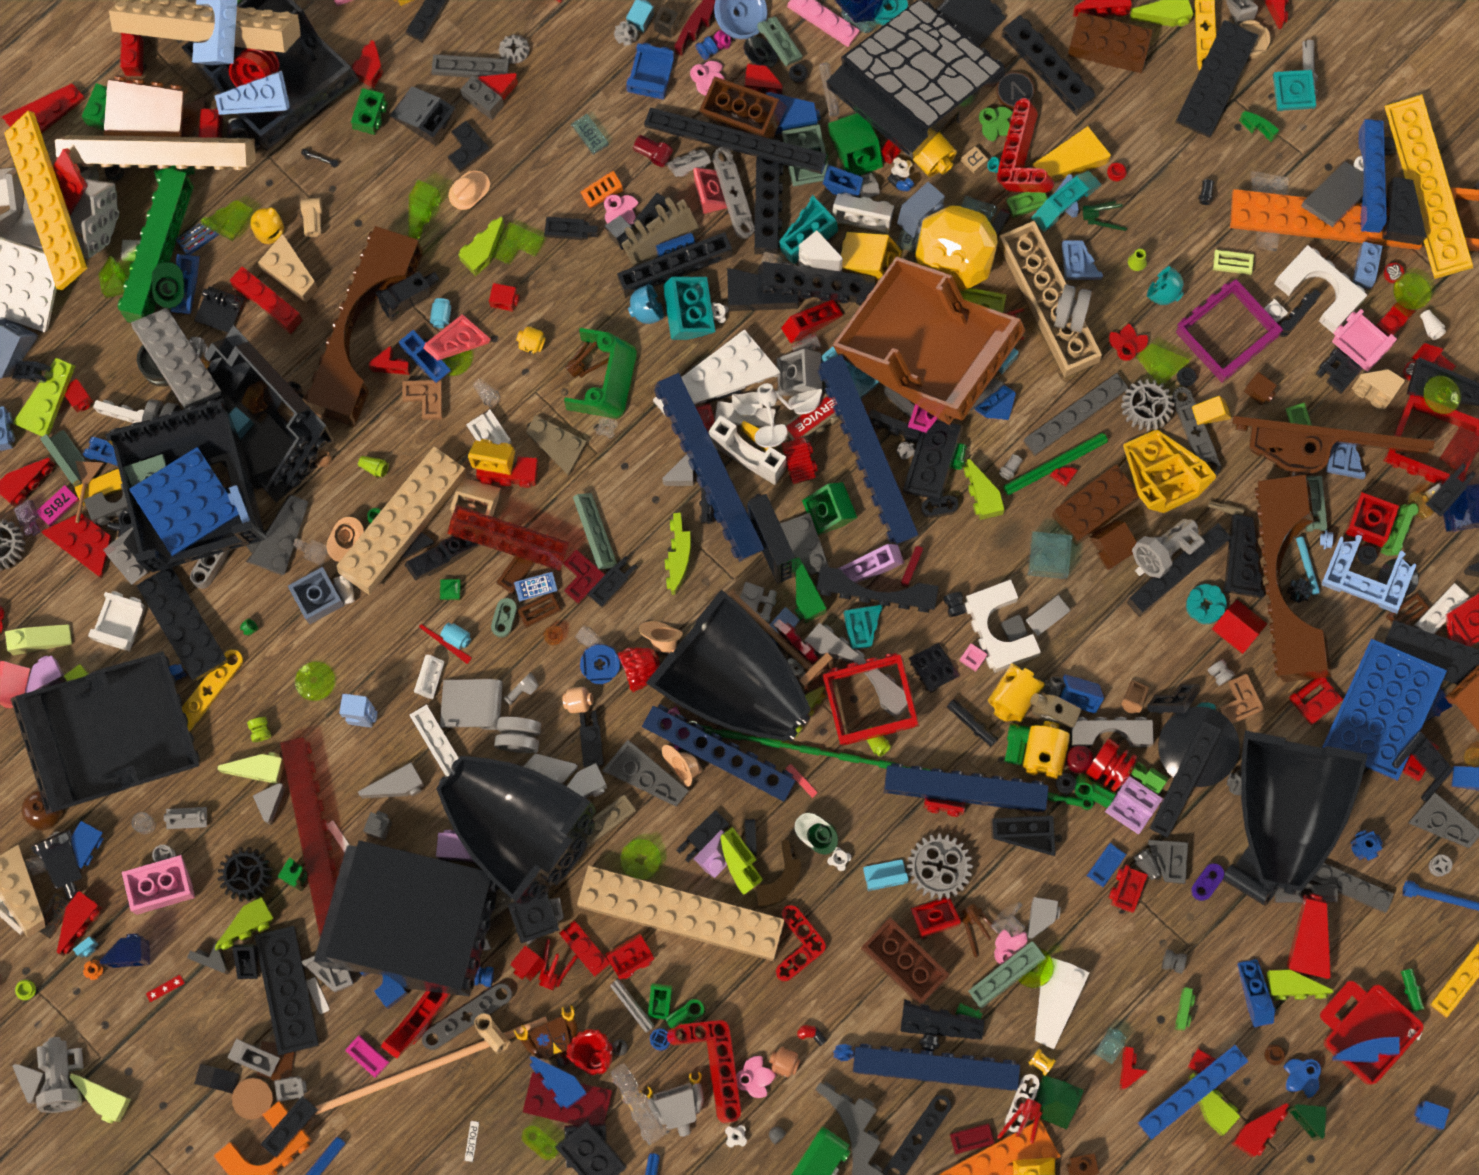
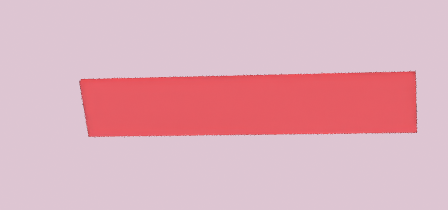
M792 764L785 768L794 775L793 778L812 798L817 794V791Z

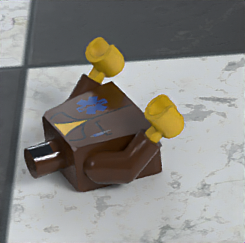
M570 1005L571 1012L566 1013L562 1007L561 1017L528 1032L524 1025H521L524 1030L521 1034L514 1030L516 1037L521 1040L529 1053L538 1059L544 1058L546 1061L554 1058L557 1068L569 1064L565 1055L568 1049L567 1045L572 1043V1039L578 1033L574 1007Z

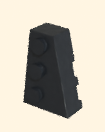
M1394 177L1387 185L1386 223L1383 227L1382 239L1421 245L1427 236L1414 182L1410 179Z
M1053 816L990 818L991 839L1055 856Z

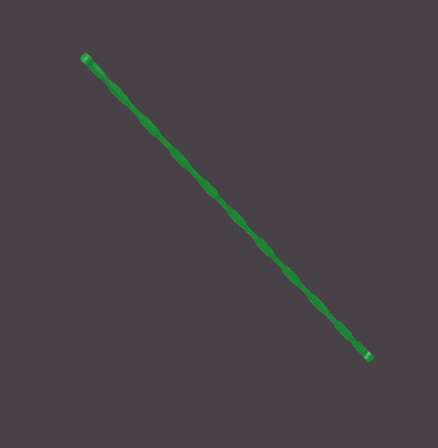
M689 721V722H688V724H690V725H691V724H694V723L697 724V722H695V721ZM700 725L705 728L703 732L709 735L713 732L721 735V737L739 741L741 739L760 743V745L799 750L801 753L817 756L825 755L839 758L842 761L876 765L878 768L884 769L895 763L885 760L877 761L861 758L859 755L843 752L835 753L820 750L821 748L802 744L799 746L784 743L781 740L743 735L740 732L725 729L717 730L713 729V727ZM1049 792L1047 795L1048 801L1066 802L1069 805L1079 806L1083 810H1090L1093 806V801L1089 798L1062 797ZM1089 801L1090 807H1085L1083 802Z

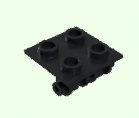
M210 286L208 289L204 288L202 292L204 298L194 321L229 333L235 323L244 298Z
M939 643L909 657L910 666L917 672L916 675L921 677L919 680H923V684L926 687L925 690L930 693L959 677L958 672Z

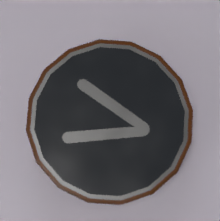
M1011 72L998 82L996 94L1003 106L1014 110L1016 102L1022 98H1026L1031 102L1035 90L1033 82L1028 76L1019 72Z

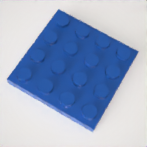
M198 447L129 489L172 557L239 516L236 506L231 504L226 490Z

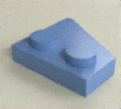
M1083 241L1062 242L1065 280H1101L1103 278V274L1097 270L1094 265L1095 261L1087 252Z
M1335 443L1330 451L1326 472L1364 479L1365 472L1362 470L1361 459L1356 451V446Z
M237 485L230 487L231 493L228 494L231 504L236 506L242 523L250 521L242 489Z

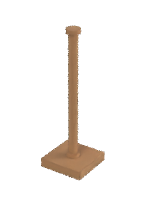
M732 589L728 595L772 639L807 670L806 674L799 680L803 693L806 695L822 679L823 674H826L833 667V657L826 653L816 664L812 665Z

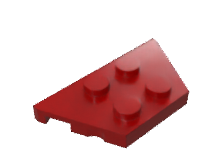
M64 148L53 165V169L69 216H71L86 190L87 184L81 176L77 164H73L69 156L71 153L70 149Z
M83 514L80 516L79 523L75 522L77 515H74L41 532L98 577H103V567L108 557L103 549L111 544L112 537Z
M1479 593L1445 614L1449 640L1469 647L1479 641Z

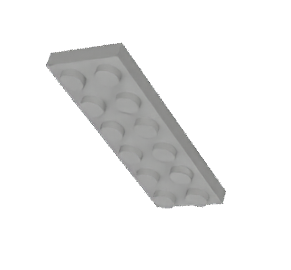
M167 308L131 322L133 330L184 409L221 396V390Z

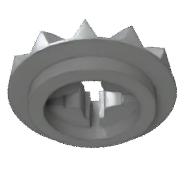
M513 34L509 37L506 36L503 41H500L499 53L502 59H509V63H520L528 56L529 45L527 40L521 35L516 36ZM513 43L518 47L515 55H513L512 49H509L512 48Z

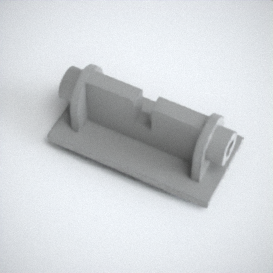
M207 807L166 809V814H164L166 829L207 827Z

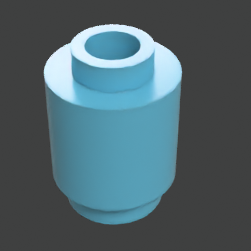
M437 298L432 303L430 323L434 327L445 328V326L449 325L451 313L449 300Z
M447 623L440 634L444 641L459 650L467 648L471 642L470 633L454 623Z

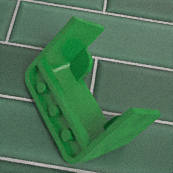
M580 328L581 341L590 343L596 341L598 348L603 352L610 353L603 389L596 387L589 389L585 394L584 401L565 397L566 410L613 419L621 418L625 413L637 358L636 348L611 333Z
M822 1126L791 1175H832L840 1160L845 1162L851 1151L848 1148L850 1145Z

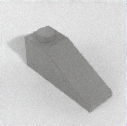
M409 763L358 791L362 799L414 796L422 791L421 788L425 786L413 764Z

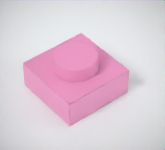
M970 644L959 661L976 672L987 657V654L973 644Z

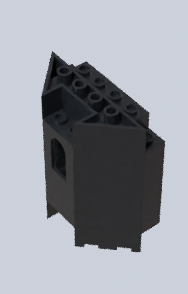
M233 325L226 338L211 343L204 355L209 362L211 361L207 370L221 390V396L211 400L224 398L229 413L236 407L255 423L240 440L244 449L253 489L263 488L277 503L293 488L300 485L302 480L318 467L313 461L319 456V450L325 445L334 442V439L324 422ZM282 402L294 413L289 423L277 412ZM226 461L221 462L227 468Z

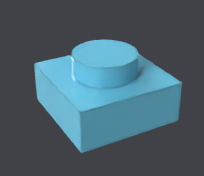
M88 937L73 950L79 957H88L95 952V947L98 946V943L94 938Z

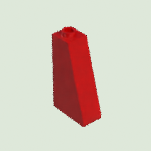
M1311 893L1310 896L1304 895L1287 967L1289 970L1330 979L1327 903L1325 899H1322L1323 896Z

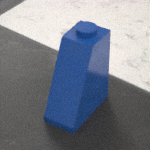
M771 92L766 93V95L779 99L787 106L775 135L781 134L782 131L817 125V121H820L819 109L815 110L813 102Z

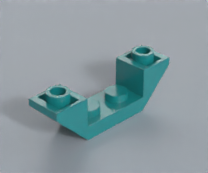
M1090 171L1076 175L1050 196L1031 219L1045 232L1058 222L1059 216L1084 195L1086 197L1090 196L1102 184Z

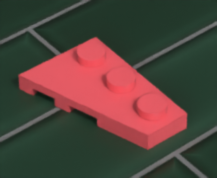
M462 314L425 343L424 349L436 360H441L489 344L491 339Z

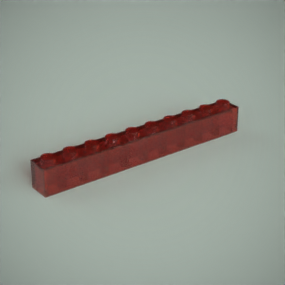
M302 737L280 742L319 936L321 937L337 878L334 875V870H337L335 859L331 858L330 851L333 850L330 838L327 839L326 831H329L328 823L322 817V812L325 809L322 799L319 800L318 792H321L319 781H315L314 773L317 770L315 762L311 761L310 754L313 753L310 742H307Z

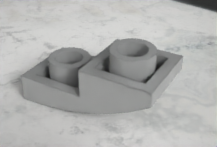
M1057 595L1027 618L1026 621L1038 636L1071 610L1060 595Z

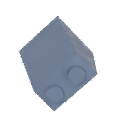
M0 317V379L12 376L18 362L23 360L38 337L37 334L16 322L7 320L5 317Z

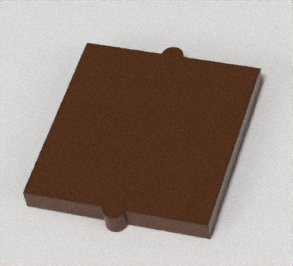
M262 1041L261 1050L280 1059L271 1077L258 1071L257 1077L269 1078L272 1081L290 1078L295 1052L279 1056L276 1042Z

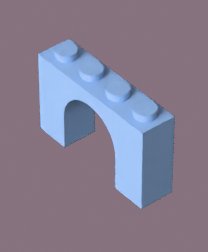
M196 0V5L213 8L215 26L212 36L207 42L193 43L192 63L205 65L233 64L237 0Z

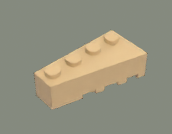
M19 845L0 855V898L27 938L45 928V921Z

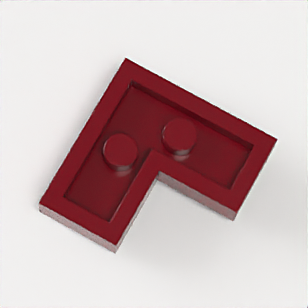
M577 549L563 562V565L576 576L564 592L579 605L588 596L589 591L605 575Z
M778 619L773 624L779 634L812 665L818 660L814 654L815 649L808 642L805 644L802 642L803 640L795 633L796 630L790 623L787 622L785 624Z

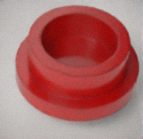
M1112 163L1107 169V175L1112 181H1121L1126 176V168L1121 163Z

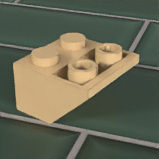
M1388 369L1361 374L1351 389L1354 390L1357 396L1365 397L1371 401L1374 407L1385 410L1405 380Z
M463 478L455 492L450 507L452 515L490 525L501 488Z

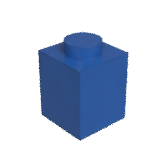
M1423 1101L1420 1105L1417 1104L1415 1108V1122L1442 1130L1445 1127L1449 1109Z

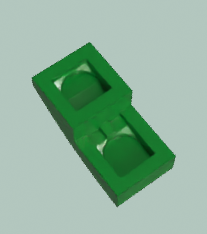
M1244 111L1239 119L1252 134L1258 129L1270 142L1277 137L1280 131L1266 119L1251 112Z

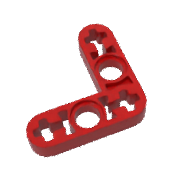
M793 905L786 906L783 909L782 919H784L786 925L803 946L777 966L776 976L783 982H788L821 956L826 948L821 936L800 910ZM787 910L796 912L794 916L797 921L800 918L803 920L795 928L792 927L795 922L791 918H786ZM801 925L809 927L810 932L807 936L799 935L798 928ZM812 934L816 936L813 937L814 942L822 944L820 946L821 951L819 952L818 950L813 951L811 949L813 944L810 941L807 944L805 943V940L809 939ZM804 954L807 958L806 963L798 965L795 962L796 955ZM791 960L793 966H795L798 970L794 971V969L792 968L788 972L790 975L789 977H786L785 975L781 977L780 969L782 967L784 969H787L790 966V964L787 962Z

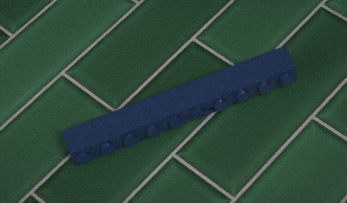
M840 355L820 363L819 370H817L821 381H825L827 386L825 392L829 399L832 398L834 406H832L836 417H840L842 422L840 424L841 430L844 435L847 434L850 440L848 446L852 453L855 452L857 468L859 471H863L865 476L863 478L864 484L872 492L870 497L874 507L877 506L880 514H878L879 520L882 525H886L888 541L890 543L893 542L894 545H899L916 538L918 532L843 356Z
M677 373L658 381L654 389L655 395L658 400L661 399L664 405V414L670 418L672 430L681 440V449L684 453H687L689 465L697 473V482L706 492V500L715 511L714 517L716 521L721 523L724 529L722 531L723 536L730 542L734 558H738L739 562H742L761 553L764 547L680 374Z

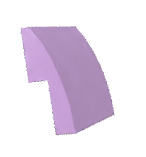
M1129 776L1105 812L1139 835L1163 798Z

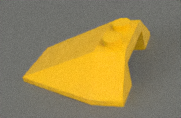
M1158 429L1123 444L1138 496L1150 510L1165 513L1196 499L1216 479L1215 473L1205 461Z

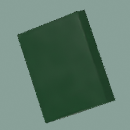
M1295 1104L1287 1108L1289 1113L1313 1141L1322 1140L1325 1137L1326 1107Z

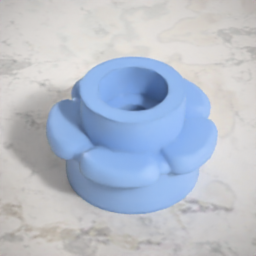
M1325 530V534L1321 533L1320 545H1324L1323 549L1332 548L1333 532Z

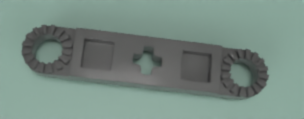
M1179 387L1172 394V402L1193 454L1207 464L1215 465L1216 471L1214 473L1218 476L1221 464L1205 424H1197L1192 410V406L1196 405V402L1188 388ZM1178 393H1184L1187 396V400L1180 402L1176 396ZM1194 428H1196L1197 431H1201L1199 437H1197L1196 434L1192 435Z
M506 984L494 986L428 1029L422 1036L423 1045L429 1050L439 1049L474 1026L475 1018L478 1015L494 1013L511 1000L512 991L510 987ZM501 988L507 990L508 993L504 1000H499L496 997V992ZM464 1012H467L468 1014H473L470 1017V1022L466 1020L462 1021V1018L464 1017ZM430 1034H436L438 1036L437 1044L429 1045L427 1037Z

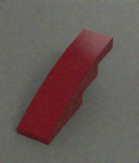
M702 0L693 11L675 44V54L683 56L688 40L696 42L702 25L710 27L715 13V0Z

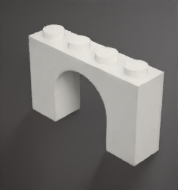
M1307 245L1280 274L1275 285L1290 296L1308 278L1320 277L1327 280L1333 286L1336 298L1335 302L1321 316L1319 322L1334 333L1359 307L1367 294L1361 286L1352 283L1345 273H1340L1331 261L1325 260L1315 248H1310Z
M719 416L709 430V436L715 448L770 483L776 485L786 471V457L773 448H768L764 453L752 447L738 435L736 425L724 417Z
M1011 580L968 595L964 603L967 614H971L973 619L971 621L974 632L979 633L981 638L978 639L982 651L985 650L987 653V665L990 669L993 668L994 673L1007 669L1011 663L1017 665L1039 657L1041 653L1033 634L1013 642H1002L994 638L988 629L987 619L992 612L1016 603L1018 600Z

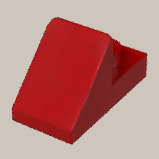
M1400 299L1392 306L1391 310L1380 320L1376 327L1387 337L1391 334L1394 336L1416 311L1404 300Z
M1426 343L1412 357L1414 361L1420 357L1450 371L1456 367L1441 355L1442 348Z
M389 346L369 362L371 372L410 375L411 367L409 362H406L404 359L392 361V346Z
M1131 1047L1123 1048L1119 1090L1126 1089L1148 1072L1146 1070L1132 1069V1065H1136L1137 1053H1133L1134 1048Z

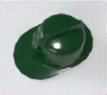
M171 262L160 263L152 272L153 297L157 304L162 307H176L184 297L182 270Z
M804 813L797 818L795 822L797 836L815 852L826 855L836 849L838 835L831 823L815 813Z

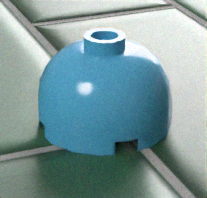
M648 284L636 289L631 295L630 307H628L630 315L643 324H653L664 318L661 302L657 303L655 297H658L651 285Z

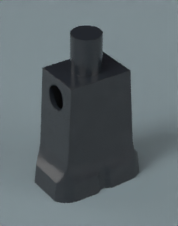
M419 271L385 290H377L375 293L382 310L389 320L393 322L399 315L430 297V287L439 283L440 279L435 272L423 277Z
M65 830L30 845V848L41 859L54 888L58 889L63 886L67 898L71 899L78 893L74 881L82 877L71 848L72 837L70 830Z

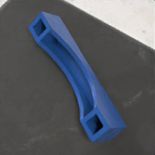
M1364 119L1358 131L1359 149L1362 154L1364 168L1361 231L1380 233L1386 223L1384 121Z
M1234 1045L1142 1119L1138 1125L1149 1139L1152 1140L1240 1069L1248 1060L1237 1046Z

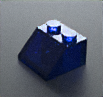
M1479 484L1467 485V488L1443 514L1446 532L1479 528Z
M127 934L126 938H120L103 956L100 964L108 968L150 965V941L144 939L143 936H139V934Z

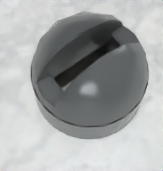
M618 1039L612 1044V1052L616 1056H624L628 1051V1045L624 1040ZM619 1042L623 1043L620 1053L617 1052Z
M773 1127L769 1131L770 1140L775 1145L787 1134L781 1127Z

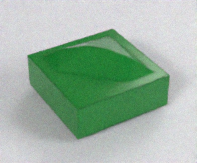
M440 579V600H460L461 580Z

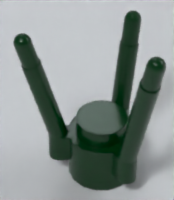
M1114 200L1083 205V221H1088V225H1099L1122 231L1127 230L1126 227L1095 220V218H1099L1100 210L1120 208L1123 204H1116Z

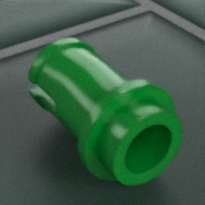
M958 444L951 467L953 469L962 470L965 466L964 458L967 446L964 444Z
M960 1003L956 1011V1015L963 1014L981 1019L983 1015L979 1009H972L963 1003Z

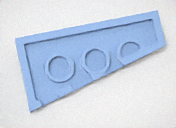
M282 71L224 91L215 96L219 114L284 111L290 108Z

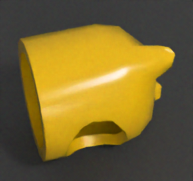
M261 208L255 211L251 217V229L260 242L272 244L284 234V224L275 208ZM279 229V233L277 234V236L273 238H268Z

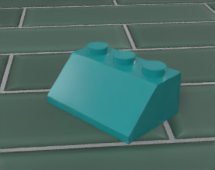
M671 277L663 285L671 340H690L715 333L707 277Z

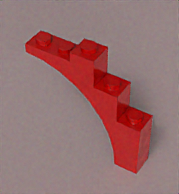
M426 991L404 1020L384 1040L381 1047L398 1059L412 1044L415 1045L422 1038L433 1018L443 1010L451 994Z

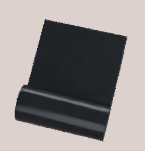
M943 0L934 9L938 13H943L952 25L956 24L959 26L962 33L967 37H972L978 46L1006 19L1001 13L1002 10L990 0Z
M1249 846L1237 864H1231L1223 876L1224 882L1264 906L1269 904L1279 889L1276 888L1275 891L1263 889V884L1260 883Z

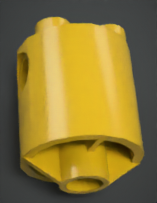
M938 132L913 161L928 177H933L938 173L943 175L952 168L953 163L951 161L956 156L957 150Z
M1011 663L988 698V702L995 708L994 715L1006 722H1021L1032 706L1030 703L1031 697L1035 693L1039 694L1045 684L1039 679L1033 678L1034 673L1026 668L1021 670L1018 666Z
M1044 721L1043 726L1030 727L1023 767L1026 768L1027 774L1038 775V773L1046 774V777L1050 779H1058V775L1063 774L1070 734L1060 730L1058 723ZM1047 758L1049 762L1043 763L1040 759Z

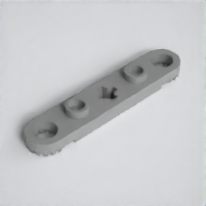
M721 147L713 153L712 160L734 231L738 237L747 239L754 233L755 226L751 219L752 216L731 151ZM719 153H722L726 156V162L719 160ZM732 189L734 192H737L736 196H734V194H730V191ZM741 224H744L748 227V233H743V231H741Z

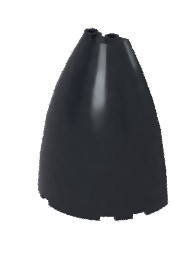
M722 589L698 617L696 624L673 652L669 653L646 682L651 688L672 702L707 721L758 737L781 741L789 740L792 742L799 733L796 731L799 725L804 726L811 718L808 715L811 709L803 690L781 651L758 623Z
M1245 730L1241 762V805L1247 841L1260 883L1263 884V889L1275 891L1276 888L1284 889L1283 893L1296 895V891H1302L1319 871L1334 849L1348 822L1361 784L1367 754L1329 746L1325 748L1289 742L1283 737Z
M460 756L451 765V774L443 776L436 788L445 813L457 837L472 859L511 899L519 904H528L533 898L539 900L548 894L549 888L553 884L558 886L567 877L588 846L586 839L588 835L593 833L596 823L593 820V815L596 814L594 805L567 786L535 770L499 760Z

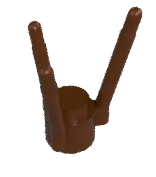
M596 341L586 350L585 348L588 346V343L585 342L575 356L567 363L568 365L565 366L566 370L574 378L577 376L582 378L587 373L608 363L609 358L583 370L585 365L581 361L597 345Z
M973 904L962 911L964 917L961 920L965 925L971 949L976 958L978 954L969 922L971 925L977 923L989 941L991 937L980 920L983 919L996 934H999V930L986 917L981 908L978 909L976 904Z

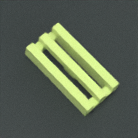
M1215 250L1213 270L1252 274L1254 254ZM1219 256L1249 260V262L1219 259Z

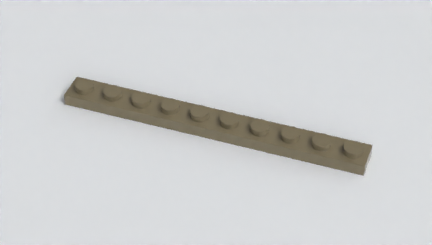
M625 795L593 817L596 823L593 833L588 835L586 839L588 843L587 848L636 812ZM501 888L497 893L495 909L490 920L508 908V904L515 902Z

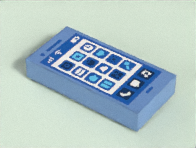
M553 572L514 582L519 601L557 591Z

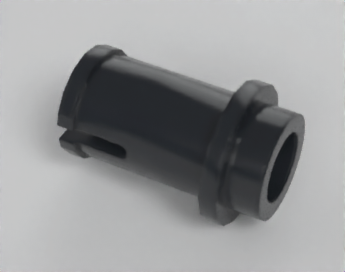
M1205 179L1202 181L1201 195L1198 196L1199 203L1202 205H1210L1213 201L1212 193L1215 184L1213 180Z

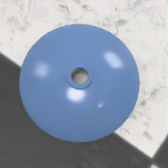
M715 0L714 12L717 23L732 38L748 39L759 33L757 24L767 19L765 0ZM734 10L737 11V16L734 15V13H733Z

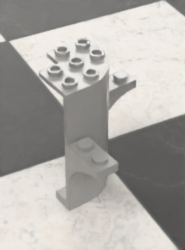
M97 164L91 167H79L80 174L84 178L87 188L70 216L74 231L83 234V238L76 237L83 257L87 259L109 245L116 220L119 217L115 184L98 180ZM14 168L5 173L10 210L0 215V237L44 251L17 170Z

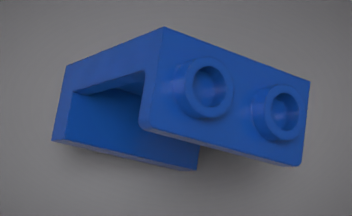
M637 43L634 64L626 84L627 92L664 100L675 59L674 51L667 47L658 48L648 43Z

